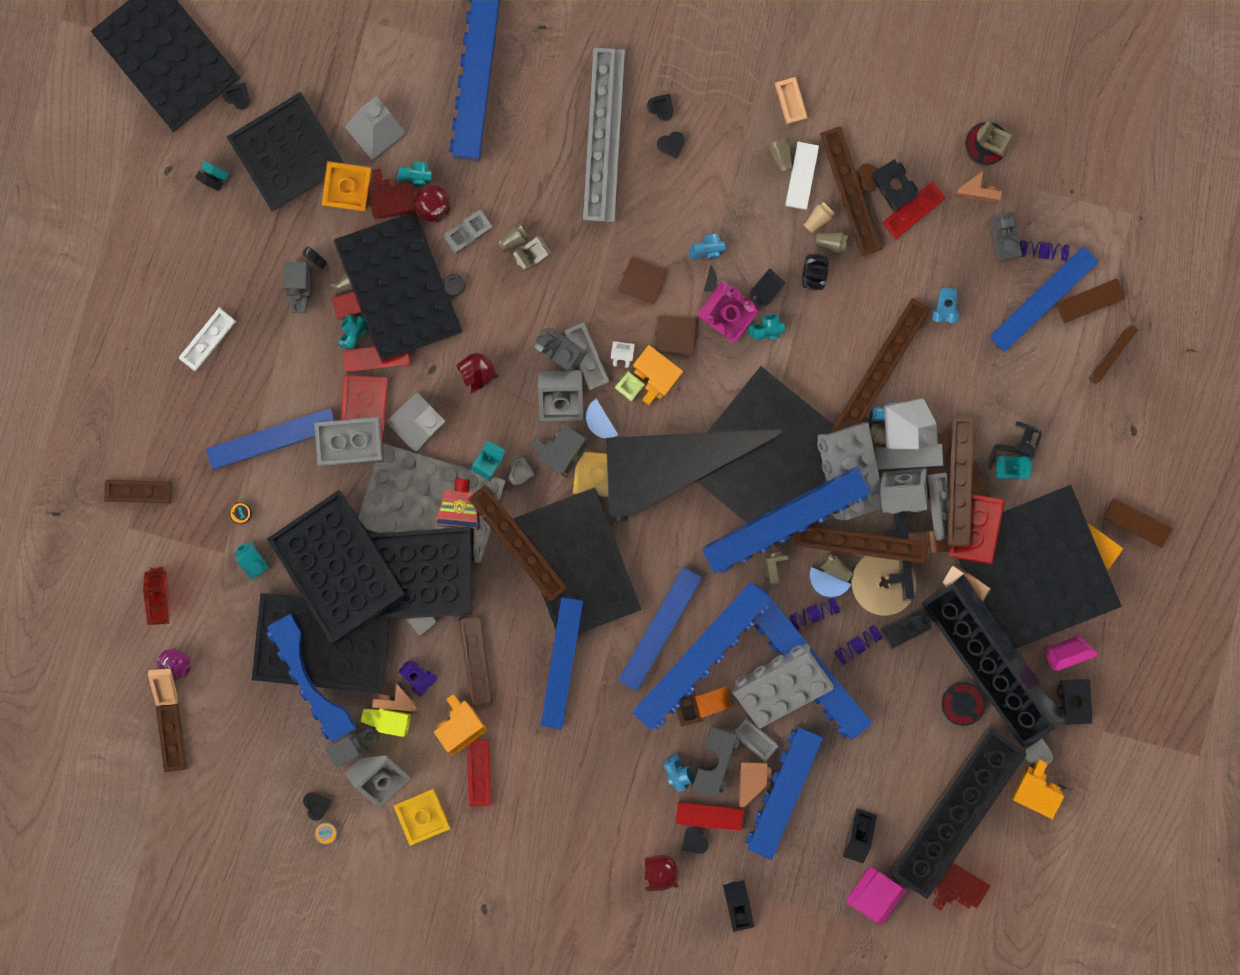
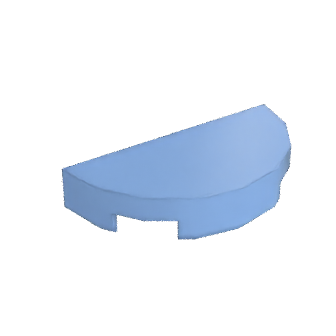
M595 399L590 403L586 411V422L589 429L594 435L601 438L619 436L599 402Z
M813 567L810 569L811 585L822 596H840L851 586L850 583Z

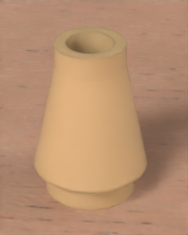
M822 202L820 205L817 204L803 225L813 234L816 230L833 220L832 217L835 213Z

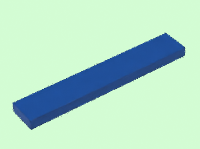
M1083 246L989 337L1005 352L1098 263L1097 259Z
M331 408L207 448L206 451L212 470L315 437L314 423L335 421Z
M684 567L682 568L618 681L635 691L639 689L702 577Z
M561 597L540 726L562 729L583 605V600Z

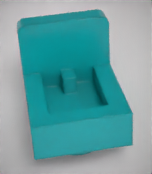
M487 441L470 470L490 480L500 465L506 451L498 445Z
M997 457L998 479L1031 478V457Z
M252 541L241 544L233 553L237 563L251 580L270 568L265 559L256 550Z

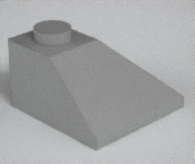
M377 96L359 109L345 126L372 161L406 134Z
M418 392L386 421L415 453L447 424Z
M923 398L884 406L886 448L922 449L938 445L937 424Z
M387 756L360 758L345 772L355 789L378 808L385 804L411 779L407 773Z

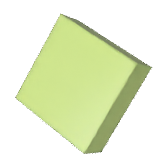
M628 371L616 385L615 389L632 402L645 384Z

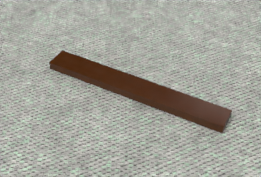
M911 298L829 433L862 423L931 310L930 308Z

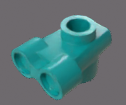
M425 162L411 163V168L399 166L397 170L396 182H412L415 187H425L431 181L429 164Z
M347 315L340 326L345 333L337 344L343 349L348 350L349 348L353 350L358 342L357 339L362 338L367 331L365 320L360 316Z
M777 314L763 316V324L748 326V334L750 337H753L754 341L762 340L766 337L768 340L778 339L780 337L779 334L785 333L784 323L780 321V317Z

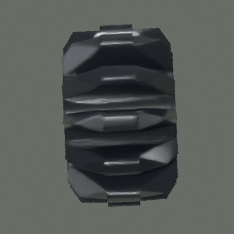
M808 254L806 256L802 273V285L804 288L814 291L823 290L829 270L827 256L822 254Z

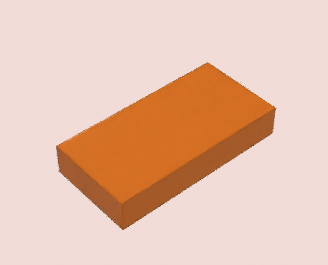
M727 686L695 696L701 718L733 707Z

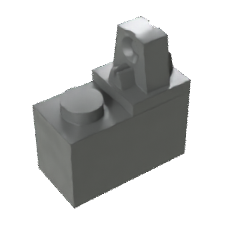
M1014 212L992 216L988 223L996 262L1018 259L1022 256Z
M284 262V289L286 290V295L290 298L292 313H306L308 298H311V267L306 262Z
M544 328L532 346L567 371L576 370L587 354V351L554 328Z
M564 425L563 428L556 432L553 442L547 440L543 444L534 438L529 445L539 451L536 455L537 459L567 478L591 442L567 425Z
M372 727L359 733L356 731L325 750L337 769L367 751V748L378 740L379 737Z

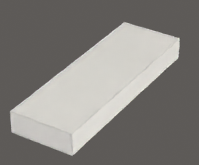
M797 142L786 207L807 210L819 149L818 145Z
M218 308L179 356V359L197 372L237 321L221 308Z

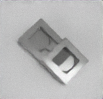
M480 209L464 219L461 224L445 233L443 238L456 254L493 227Z

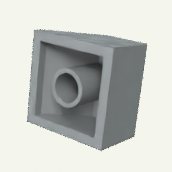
M582 370L538 371L540 421L583 420Z
M927 467L883 470L880 486L883 513L897 514L901 511L921 512L927 510Z

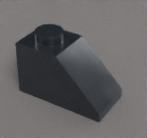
M769 268L751 289V299L757 305L761 306L763 304L766 307L784 288L786 282Z
M856 808L842 857L864 863L872 845L877 819L876 814Z
M744 880L723 885L733 932L753 928L754 922Z

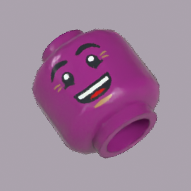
M175 648L164 650L157 660L158 670L171 669L174 681L179 680L181 677L185 678L191 670L189 666L190 658Z

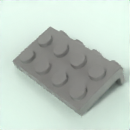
M861 423L829 434L818 435L817 446L821 453L822 470L825 473L826 482L858 466L870 487V493L867 494L868 498L859 503L853 501L848 504L849 507L840 513L832 512L835 519L848 520L881 509V483L869 424Z
M804 644L802 646H795L784 656L779 655L775 657L771 663L765 666L757 667L749 675H742L737 678L734 683L733 694L760 729L832 691L834 685L810 653L809 645Z

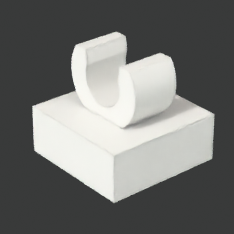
M613 341L611 351L613 365L617 366L618 360H625V367L628 368L630 361L633 360L634 344Z

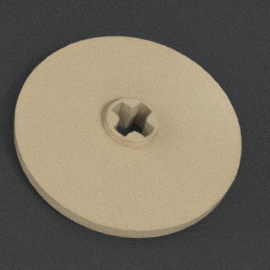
M865 556L857 563L852 575L851 586L855 599L866 611L879 616H889L899 613L911 603V601H903L901 584H890L889 576L891 574H900L899 561ZM912 568V577H913V586H914V595H915L917 582H916L915 572H914V570H913V568ZM881 577L884 580L888 579L889 583L886 585L887 589H885L884 586H879V583L881 582Z

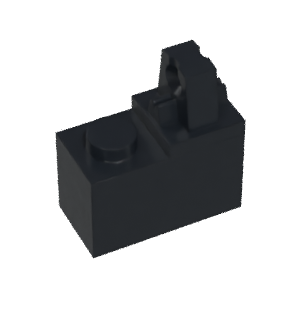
M916 609L880 628V631L888 646L893 649L932 629L923 610Z

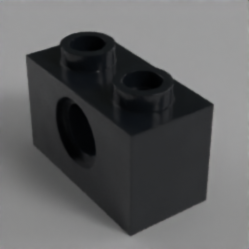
M895 159L871 174L872 180L893 212H896L918 197L916 193L918 192L917 186L912 180L909 181L905 176L907 173L901 162L897 163ZM891 181H900L901 189H893L890 184Z
M1090 679L1060 680V685H1057V696L1061 698V707H1058V709L1065 717L1062 724H1093ZM1072 696H1077L1079 699V704L1075 708L1069 705V700Z

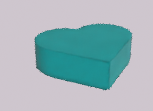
M205 160L201 166V169L223 181L227 180L229 176L228 172Z

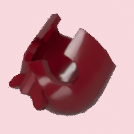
M428 185L417 193L415 207L418 214L425 221L438 223L436 218H441L444 214L448 217L450 199L443 188Z
M481 353L470 354L456 364L465 385H471V394L488 385L492 379L499 377L494 372L491 361Z
M656 855L645 858L644 879H648L649 886L645 888L646 891H664L671 887H679L676 883L678 869L671 857Z

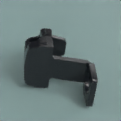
M1016 421V427L1025 429L1019 448L996 444L992 449L987 470H991L997 450L1018 453L1021 456H1028L1034 459L1042 436L1041 429ZM1034 432L1039 434L1035 447L1030 444Z

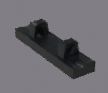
M906 511L895 514L896 530L886 531L885 536L909 539ZM899 561L900 574H891L889 576L890 584H901L903 601H912L915 599L911 562Z

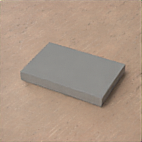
M380 417L314 423L317 466L384 461Z

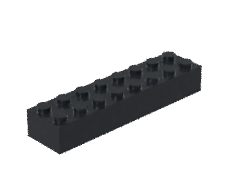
M964 574L932 593L921 603L1022 747L1055 730L1065 719L1063 714Z
M987 727L888 872L928 899L1027 753Z

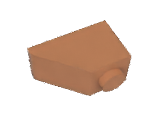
M740 761V807H745L767 786V780L771 781V767H767L766 762Z

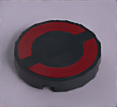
M982 122L972 127L967 134L965 149L972 161L979 165L988 166L1001 161L1003 157L981 147L976 140L979 129L986 123ZM992 123L995 128L1004 131L998 124Z
M965 682L955 683L948 687L942 696V712L953 724L960 726L972 725L984 713V696L980 689L973 684Z

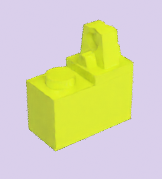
M381 708L363 709L361 722L376 727V730L380 733L405 737L408 734L412 713Z

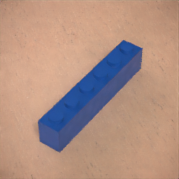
M798 726L796 731L791 730L787 740L790 742L788 750H783L779 762L782 763L779 771H774L770 781L773 783L770 791L766 790L762 799L765 805L762 812L758 810L753 822L756 823L753 832L749 831L745 843L748 844V850L771 860L773 859L823 737Z

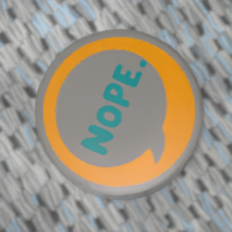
M329 822L319 824L315 830L316 840L324 845L332 843L337 837L336 827Z

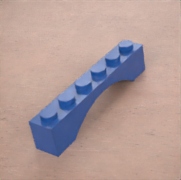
M291 613L267 627L269 630L267 636L272 644H277L279 648L277 653L282 662H287L290 667L289 675L294 682L297 681L301 687L299 692L304 701L308 700L312 706L310 712L315 720L319 719L323 726L321 731L326 739L330 738L331 742H334L355 730L357 726L347 708L337 705L326 698L310 680L302 657L303 630L294 614Z

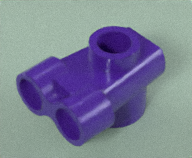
M412 660L405 662L399 670V673L413 686L412 690L419 696H422L428 687L432 686L437 680V676L431 671H424L417 662Z

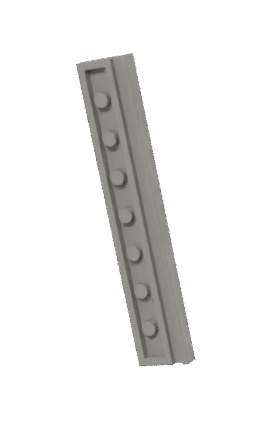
M593 49L583 221L611 223L615 221L625 49Z

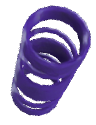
M1026 240L1020 241L1021 257H1026L1027 248L1031 242L1033 258L1040 244L1039 259L1048 260L1051 245L1052 260H1054L1056 249L1060 245L1061 261L1066 262L1068 260L1069 245L1065 244L1062 250L1061 244H1058L1053 253L1051 243L1039 242L1034 251L1032 241H1029L1028 244Z
M833 597L828 600L831 612L824 602H821L822 615L816 604L809 608L807 607V610L803 609L804 622L798 613L790 614L793 626L796 630L799 629L796 614L806 627L804 610L809 615L812 623L821 621V618L824 619L822 603L831 616H833V611L835 614L840 613L835 598Z
M875 625L869 627L873 637L868 632L863 631L866 643L859 636L847 642L851 655L842 647L839 648V651H834L843 665H846L847 661L844 659L841 649L854 659L849 644L852 645L858 655L866 650L864 645L870 648L865 633L876 643L883 639Z

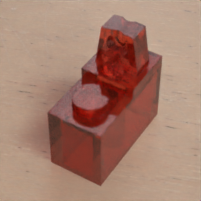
M381 169L372 170L374 182H369L368 190L374 219L405 215L414 211L417 213L412 183L408 184L407 181L395 183V186L391 187L389 180L383 179Z
M150 567L149 571L144 572L143 583L147 625L170 624L171 608L167 570H164V567Z
M953 862L936 886L934 894L937 897L932 906L941 911L946 902L952 903L953 900L956 901L959 897L958 902L970 909L972 905L978 908L990 885Z

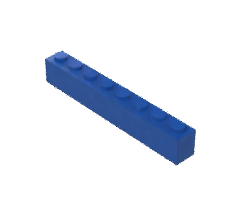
M469 0V3H472L471 11H467L466 24H469V30L464 32L463 38L466 53L461 55L460 67H464L463 75L458 77V88H461L460 97L456 96L455 109L458 110V116L453 118L452 131H455V139L450 140L449 152H453L454 159L480 162L500 0Z
M856 466L706 544L702 552L714 573L719 571L724 573L733 567L732 564L738 561L743 563L751 559V554L757 551L760 553L767 551L771 548V544L776 541L782 543L791 537L790 534L796 531L801 533L810 528L809 524L815 521L818 523L825 521L829 518L828 514L834 511L840 513L849 507L848 504L853 501L859 503L868 498L867 494L870 493V487L860 468Z
M750 582L631 713L650 731L653 728L658 730L666 721L663 717L669 711L673 714L681 705L678 701L683 695L688 697L695 690L696 687L693 684L698 679L703 681L711 672L708 668L713 662L717 665L726 656L723 653L728 646L733 648L740 640L738 635L743 630L747 632L755 624L753 621L754 617L758 613L762 616L770 606L767 603L771 599L754 583Z
M759 587V589L771 599V597L766 593V591L762 587ZM772 599L767 603L770 606L762 616L758 613L754 617V621L757 623L754 626L761 636L766 634L770 639L768 645L775 653L779 651L784 656L795 646L808 644ZM810 647V653L834 685L832 691L818 697L814 702L816 704L821 702L825 707L823 713L830 721L835 720L838 723L839 727L837 730L844 739L849 737L853 740L868 728L872 722Z

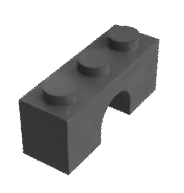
M711 724L705 748L714 751L718 755L719 760L715 766L710 768L698 765L692 790L716 798L719 792L723 793L726 780H723L725 771L730 772L733 762L730 759L732 751L736 752L740 740L736 738L737 732Z

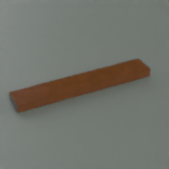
M841 126L820 133L860 256L882 250Z
M974 417L952 418L949 547H971Z
M486 485L468 498L469 502L549 602L567 589L566 585Z
M810 526V528L801 533L797 531L795 546L926 565L929 543Z

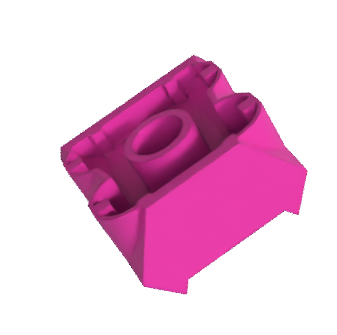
M723 281L717 285V288L702 308L699 309L698 316L731 342L735 343L760 309L752 301L742 296L736 288L729 286Z
M1075 633V636L1052 646L1047 644L1044 655L1047 658L1050 669L1057 671L1097 656V652L1084 638Z
M870 866L868 870L864 871L861 880L851 891L845 902L878 924L883 925L907 890Z

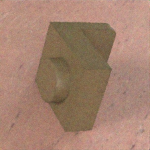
M986 121L985 125L979 129L976 140L981 147L1004 157L1014 137L995 128L991 122Z
M537 236L521 249L513 252L517 265L524 271L535 267L552 254L541 236Z
M783 552L771 553L770 558L765 559L766 568H763V575L765 581L769 580V585L779 583L776 561L789 560L788 555L783 556Z

